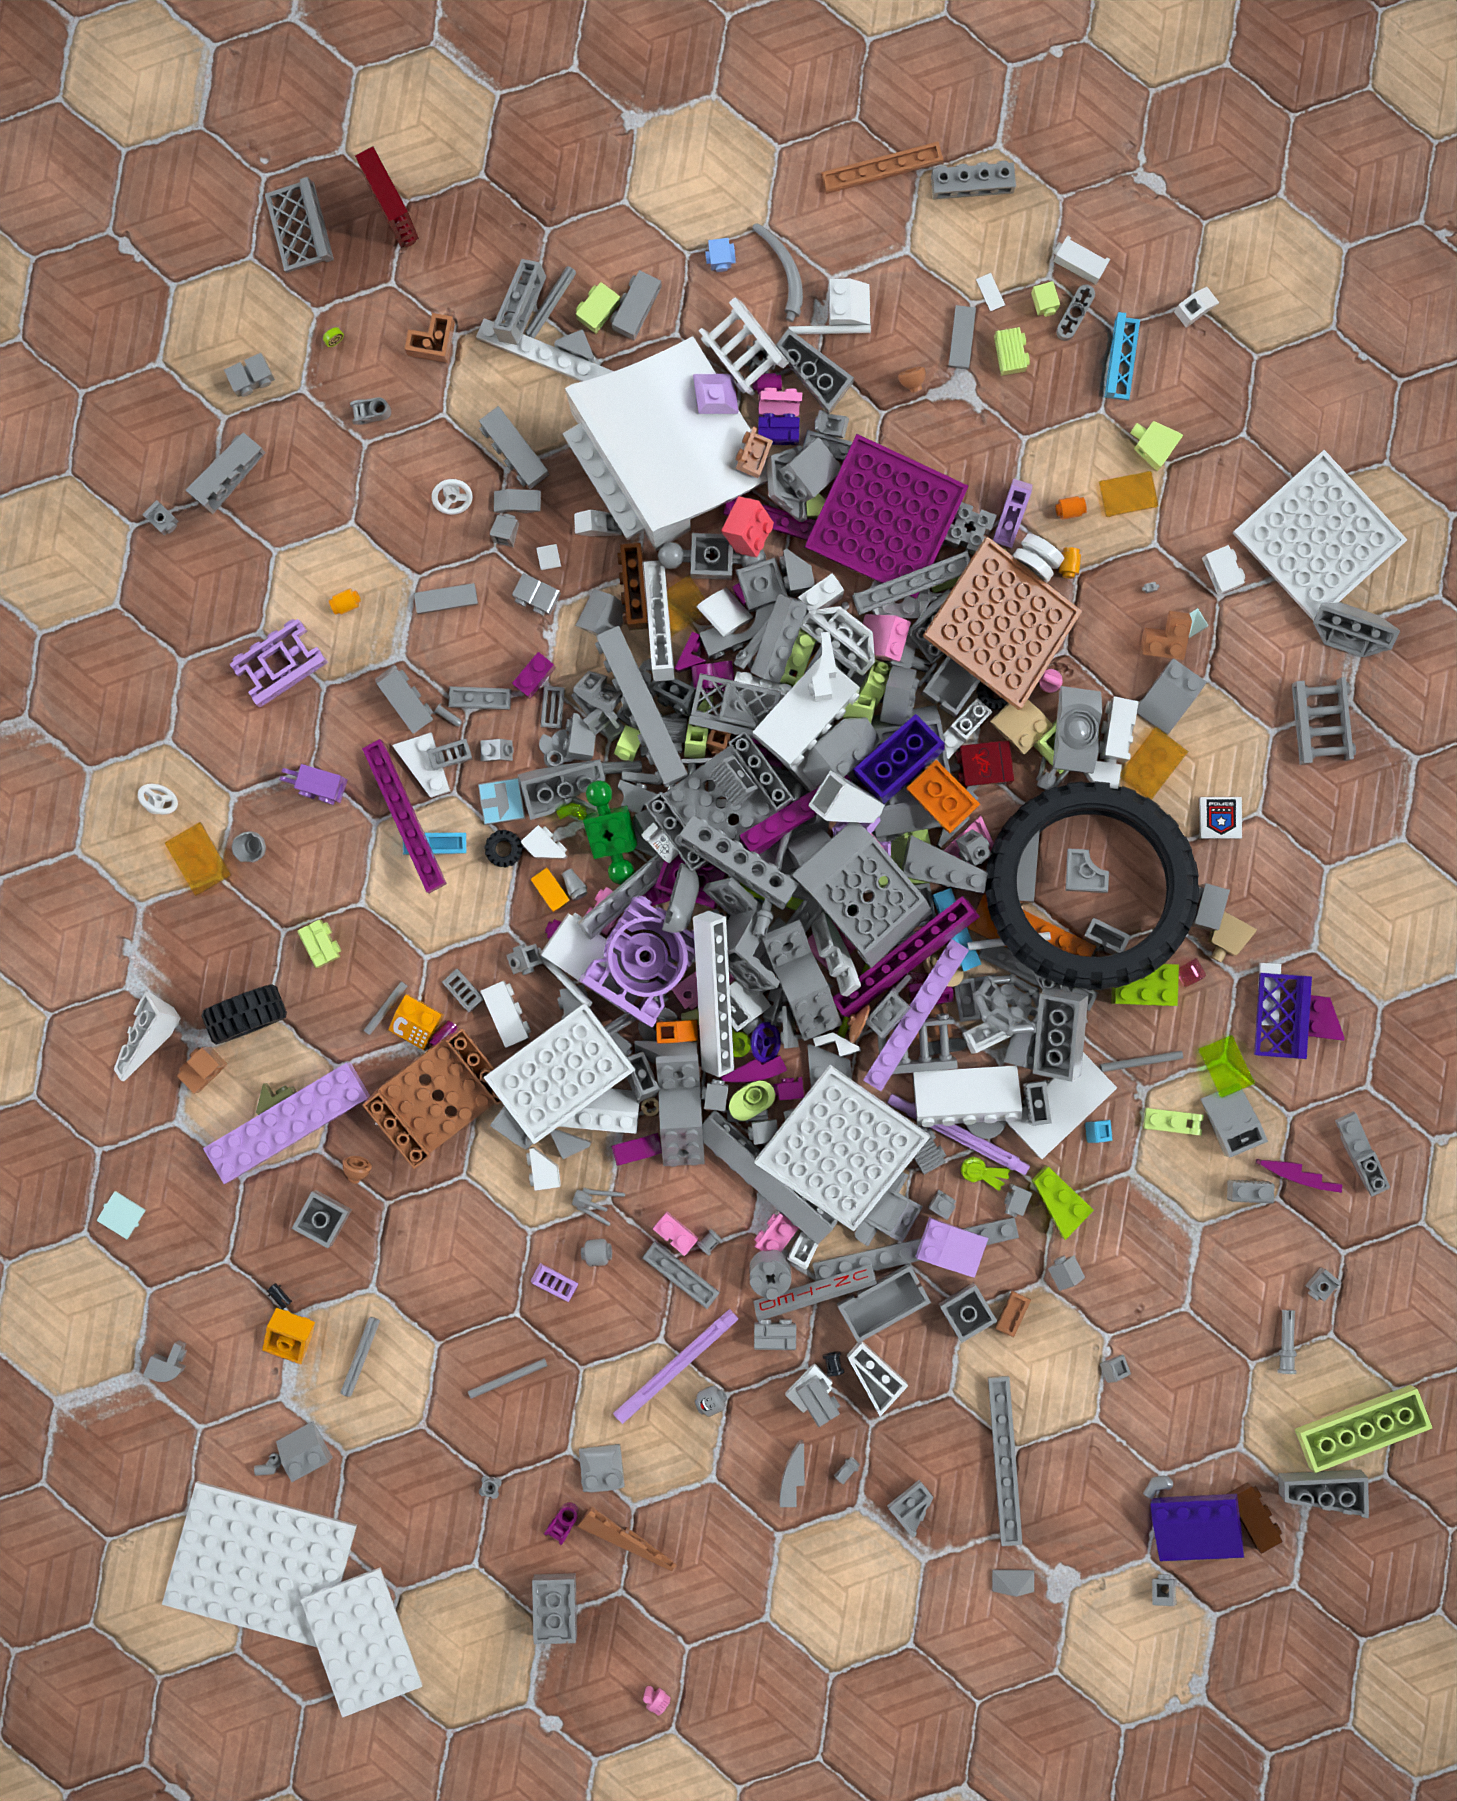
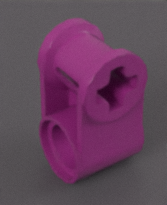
M572 1502L563 1504L555 1518L548 1525L544 1535H550L562 1545L576 1522L579 1514L578 1507ZM565 1510H570L573 1512L574 1516L572 1518H567L564 1516L563 1512Z

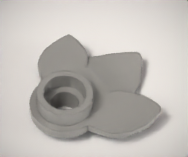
M565 729L557 731L552 738L545 734L540 738L539 747L544 754V762L548 767L561 766L564 762L574 760L566 758V751L563 750L565 738L568 739ZM553 754L557 756L556 762H552L550 759Z

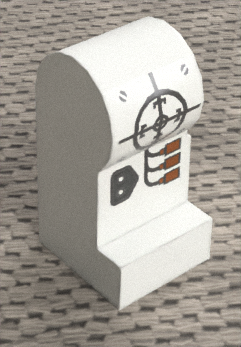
M653 822L641 834L645 841L649 842L666 862L670 863L679 854L659 824Z

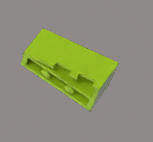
M1045 1165L1032 1179L1061 1237L1066 1240L1094 1210L1050 1167Z

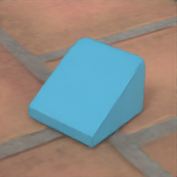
M1111 1120L1085 1123L1088 1143L1112 1141Z

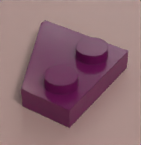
M1311 995L1308 1036L1344 1041L1345 1037L1331 998Z

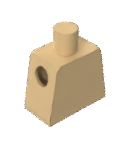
M1224 911L1219 930L1211 931L1207 941L1215 946L1210 957L1222 963L1226 953L1231 956H1237L1257 929Z

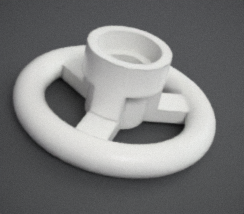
M447 479L435 486L431 498L437 510L444 514L455 515L468 509L473 495L470 487L463 481ZM459 487H461L466 492V494H460ZM443 488L445 501L441 505L438 501V493ZM456 501H465L464 504L458 508H449V506L452 503H455Z
M146 784L138 790L139 802L152 814L166 815L177 809L178 800L175 794L162 785ZM151 790H158L166 795L156 794ZM144 793L149 796L148 801L144 798ZM165 802H172L169 808H163Z

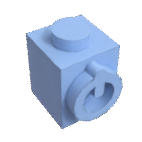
M729 238L708 240L709 251H705L706 263L711 264V270H716V272L727 271L728 268H731V264L736 263L734 243L729 244Z

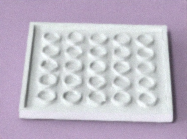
M1325 450L1316 456L1233 532L1236 538L1313 621L1321 603L1340 602L1407 541L1404 535Z
M829 1065L757 1156L754 1163L846 1227L855 1231L928 1141L930 1135Z

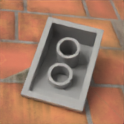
M1173 658L1168 662L1139 703L1137 714L1168 735L1207 682Z

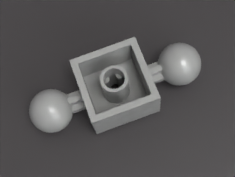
M692 533L691 550H683L680 545L669 542L659 549L658 559L661 565L668 569L677 568L682 562H691L692 579L732 580V564H741L745 568L766 561V554L763 549L757 558L733 552L732 546L723 534ZM710 553H714V556L717 558L710 560L707 557L710 556Z

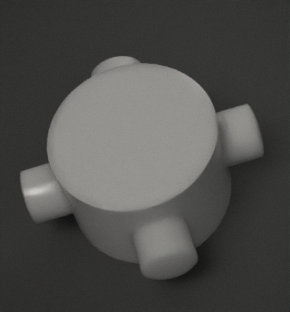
M1156 582L1145 584L1142 587V591H1145V593L1155 592L1158 590L1159 584H1156Z

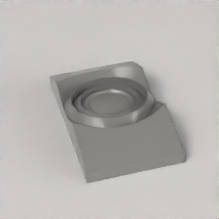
M1060 687L1052 769L1094 773L1099 750L1098 730L1102 716L1101 691Z

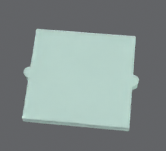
M114 1191L108 1203L103 1205L104 1209L97 1221L125 1239H128L135 1227L139 1226L138 1222L146 1210L117 1191Z

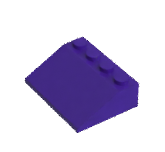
M1237 1494L1159 1497L1152 1499L1150 1503L1152 1521L1160 1561L1244 1558Z

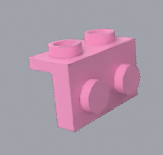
M764 388V391L759 393L758 414L773 413L775 416H783V414L790 413L795 414L797 417L799 415V404L802 401V393L797 392V389H785V392H777L776 388Z

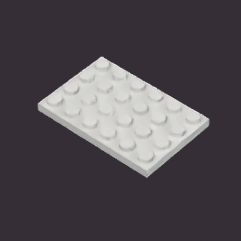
M585 1002L485 1075L484 1079L532 1143L535 1144L635 1071V1068Z
M381 1567L301 1597L300 1600L342 1718L422 1687L419 1673Z

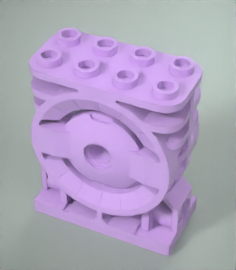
M639 896L638 898H632L631 903L625 909L624 914L619 918L618 923L605 943L604 958L592 960L578 981L647 1026L653 1027L665 1006L662 995L678 984L695 958L694 930L688 931L685 929L677 933L662 930L667 911L660 907L653 908L650 906L652 903L650 900ZM625 929L630 932L648 929L660 934L669 946L670 958L678 962L677 966L668 961L667 948L657 936L650 933H638L629 936L623 931ZM613 948L621 952L622 966L632 977L648 980L658 976L666 981V983L663 985L657 980L649 983H638L630 980L621 971L617 954L613 953ZM644 950L650 955L649 960L646 962H642L639 958L640 953ZM605 962V967H603L599 963ZM608 975L620 987L618 993H614L602 986ZM627 992L644 997L638 1008L625 1000ZM654 996H657L658 1002L653 999Z

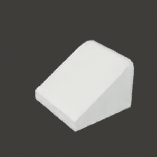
M557 544L536 548L541 570L561 567Z

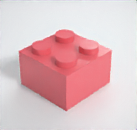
M738 496L721 532L736 553L757 558L764 547L768 534L772 531L774 522L759 500Z

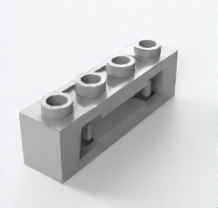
M521 259L492 327L499 342L518 345L547 277L540 262Z

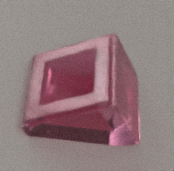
M1197 958L1179 967V978L1184 987L1190 986L1206 977V973Z

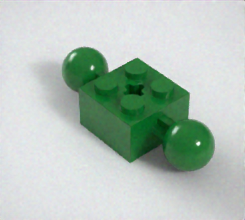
M597 780L588 785L586 798L591 805L597 807L598 812L589 813L583 819L593 858L610 856L612 862L608 867V876L612 882L621 885L634 874L633 865L623 858L622 853L633 851L638 842L628 806L610 809L608 803L612 798V789L608 783Z

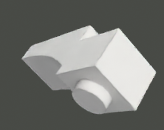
M830 632L821 633L822 657L816 676H812L811 683H808L810 696L814 695L815 701L832 699L829 678H835L837 671Z

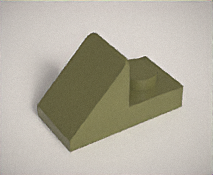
M264 1083L256 1113L260 1115L295 1094L297 1091L294 1086L287 1088L285 1085L275 1091L277 1094L275 1096L268 1083Z

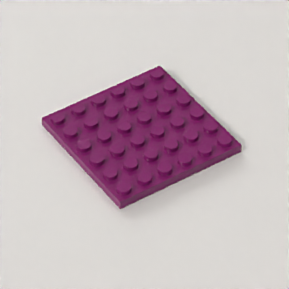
M856 434L804 548L883 584L934 563L969 486ZM920 592L912 594L910 597L917 599Z

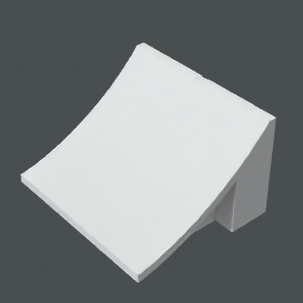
M693 336L628 367L587 381L571 384L565 388L571 413L578 425L564 432V438L626 539L628 540L645 529V534L656 551L664 544L673 542L691 531V518L719 507L768 482L766 461L759 478L735 469L738 463L735 460L739 449L744 447L742 439L746 431H751L740 412L738 414L698 413L693 375L716 373Z

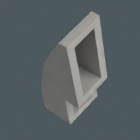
M803 1440L798 1441L787 1461L780 1487V1507H797L796 1486H805Z

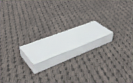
M1259 963V973L1281 974V964ZM1265 977L1264 986L1270 992L1278 984L1273 978ZM1280 987L1272 993L1278 1002H1280ZM1270 997L1263 1001V1007L1267 1012L1276 1006ZM1279 1008L1271 1014V1017L1277 1023H1279ZM1268 1017L1262 1021V1025L1275 1026Z

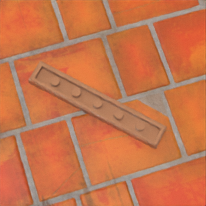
M938 141L821 172V178L825 192L828 194L942 164L944 160Z

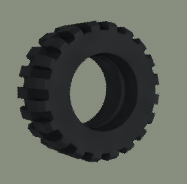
M273 984L247 991L202 1011V1019L211 1042L216 1045L260 1030L283 1020L287 1015L278 988Z

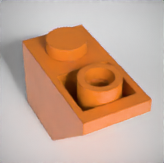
M697 1019L656 1021L657 1044L697 1041Z

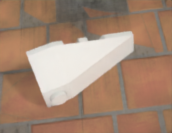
M145 991L135 1009L134 1015L137 1017L134 1026H129L127 1045L122 1046L114 1067V1071L121 1081H125L171 1036L181 1019L174 1007L148 991Z

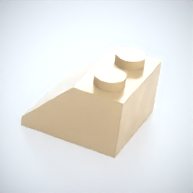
M1029 700L1026 701L1020 710H1017L1008 703L990 721L1006 741L1009 740L1012 748L1022 754H1025L1053 727L1047 717Z

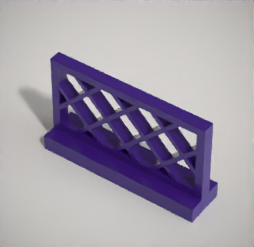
M1259 973L1254 1055L1307 1059L1312 976ZM1265 977L1273 978L1278 984L1270 992L1264 986ZM1288 979L1296 980V987L1291 993L1283 986ZM1279 987L1287 995L1280 1002L1272 995ZM1268 997L1276 1004L1269 1012L1263 1007V1001ZM1290 998L1294 1003V1010L1288 1014L1281 1005ZM1277 1008L1286 1016L1279 1023L1271 1017V1014ZM1268 1017L1275 1026L1266 1033L1262 1028V1021ZM1287 1019L1293 1024V1030L1288 1034L1280 1027ZM1276 1029L1284 1036L1277 1044L1269 1036ZM1267 1038L1273 1047L1268 1052H1260V1043ZM1286 1039L1292 1045L1291 1054L1283 1053L1278 1047Z

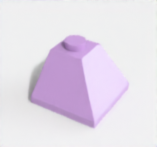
M732 374L693 375L699 414H738L734 377Z

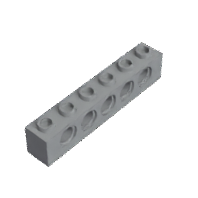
M693 815L679 835L677 842L782 910L797 890L799 883L796 882L793 876L783 874L776 865L766 863L756 852H749L743 848L739 841H732L726 837L722 830L712 828L701 817L697 818ZM706 835L709 840L702 841L699 836ZM722 846L727 852L721 853L717 850V847ZM741 858L744 864H737L734 859ZM758 869L762 875L756 876L752 873V870ZM775 880L780 886L773 887L769 881Z

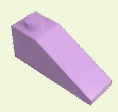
M1016 479L1012 480L993 538L995 543L1012 548L1032 492V484Z

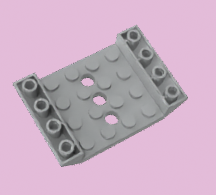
M937 706L912 709L911 718L917 714L944 742ZM881 715L873 716L871 725L877 735L872 752L902 725L880 721ZM945 747V750L936 759L950 773ZM921 771L918 775H916V776L911 780V782H913L920 774H922L923 771ZM907 783L884 804L885 806L879 816L881 821L875 828L876 838L942 826L906 790L909 786V783Z
M746 731L729 742L730 746L666 793L660 792L645 803L647 809L692 872L710 863L677 842L680 833L693 815L706 820L712 828L722 830L726 837L732 841L737 840L740 842L739 835L782 810L794 799ZM734 755L758 789L745 802L734 807L732 803L727 801V806L720 809L717 807L716 802L719 798H726V796H724V793H722V790L717 785L712 792H707L705 784L709 780L713 781L710 773L723 759ZM732 814L739 816V822L736 825L729 824L728 819ZM706 835L699 836L702 841L709 840ZM717 847V850L719 852H726V849L724 847Z
M849 822L792 874L800 886L812 895L857 948V953L870 968L932 913L923 895L878 841L858 822ZM886 876L888 884L881 888L878 881L880 877ZM870 890L873 895L872 899L865 902L863 893ZM855 904L857 912L852 916L848 915V906Z

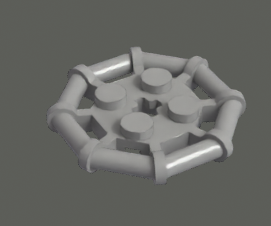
M1012 973L1006 976H985L979 989L973 993V1000L978 1005L982 1021L984 1023L988 1022L1002 1030L1007 1036L1020 1033L1035 1034L1037 1032L1039 989L1020 980ZM996 984H1005V985H1003L1002 987H998ZM1014 986L1020 988L1021 990L1025 991L1026 993L1024 994L1023 992H1021V991H1019L1018 989L1014 988ZM988 989L993 993L991 997L985 995ZM1031 998L1033 999L1036 1008L1031 1006ZM987 1005L991 1006L992 1011L988 1010ZM1029 1015L1035 1016L1033 1021L1028 1019ZM1014 1022H1019L1022 1025L1014 1026L1013 1024Z

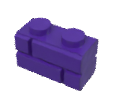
M764 413L763 417L759 416L758 434L772 440V445H799L800 417H795V414L790 413L783 414V417H775L773 413Z

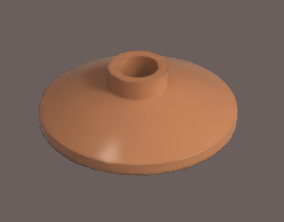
M865 1005L856 1015L851 1014L847 1025L850 1026L849 1041L852 1044L857 1040L866 1023L870 1011L869 1005Z

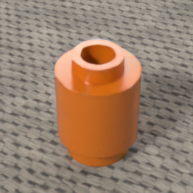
M1075 496L1059 499L1058 504H1055L1057 517L1060 516L1064 520L1080 517L1082 514L1087 513L1085 498Z

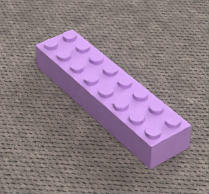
M347 1062L203 1149L222 1182L226 1184L365 1102L370 1097V1094L351 1062Z

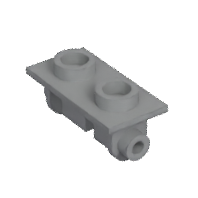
M779 984L777 988L770 989L768 1000L773 1001L774 1005L764 1011L762 1017L764 1018L763 1022H770L771 1025L778 1027L781 1026L780 1011L788 1003Z

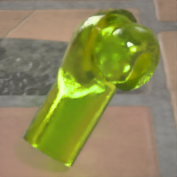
M570 803L556 811L560 820L572 815L582 821L588 815L586 808L576 803Z

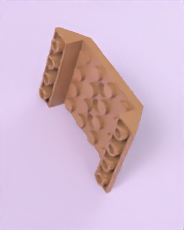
M461 1028L443 1038L380 1086L362 1105L413 1169H415L431 1157L433 1150L492 1105H499L502 1101L484 1079V1076L494 1070V1067L464 1029ZM422 1074H429L431 1076V1081L428 1084H422L419 1081V1077ZM435 1090H441L444 1093V1097L440 1100H435L432 1097V1093ZM447 1106H454L457 1112L455 1115L449 1116L445 1113V1108Z

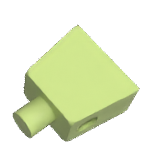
M1155 421L1151 423L1148 429L1136 423L1130 434L1140 440L1134 448L1135 451L1156 471L1162 467L1183 436L1181 433Z

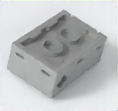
M576 1573L534 1574L532 1580L534 1644H541V1642L543 1644H564L567 1641L568 1643H576Z

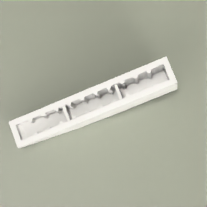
M659 560L644 562L653 679L654 682L675 680L665 567L661 565Z

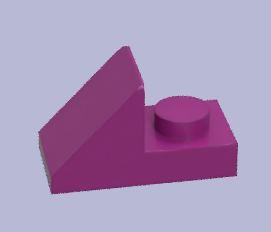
M691 633L677 662L675 672L681 673L691 669V666L706 664V660L693 655V652H698L702 643L699 641V634Z

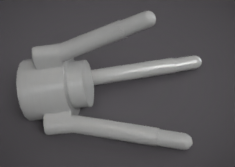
M1043 757L1036 780L1039 781L1037 786L1046 791L1053 787H1058L1069 771L1064 770L1058 778L1054 776L1057 769H1052L1050 773L1045 772L1043 775L1046 759Z
M584 1188L583 1191L577 1189L572 1205L576 1206L577 1210L583 1211L601 1223L610 1226V1222L587 1209L591 1206L605 1212L607 1211L606 1207L591 1202L592 1196H589V1194L625 1197V1193L590 1190Z

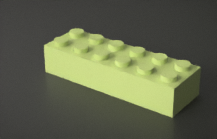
M1408 1385L1295 1428V1432L1309 1468L1317 1473L1430 1430L1432 1425L1418 1389Z

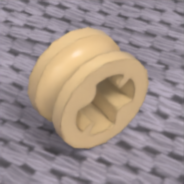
M653 1097L644 1100L641 1106L643 1113L647 1116L656 1115L659 1111V1101ZM654 1101V1106L657 1108L650 1113L647 1111L645 1104L646 1102Z

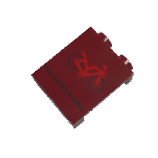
M1009 740L961 745L957 749L958 752H955L956 764L960 766V772L957 774L958 782L965 789L969 786L996 783L1009 785L1014 782Z

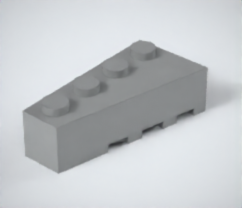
M912 835L908 836L901 869L908 878L984 893L987 872Z

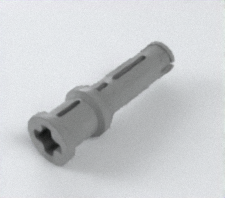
M1282 1310L1281 1349L1278 1351L1280 1368L1277 1371L1281 1374H1296L1294 1369L1295 1357L1297 1356L1296 1350H1294L1295 1310Z

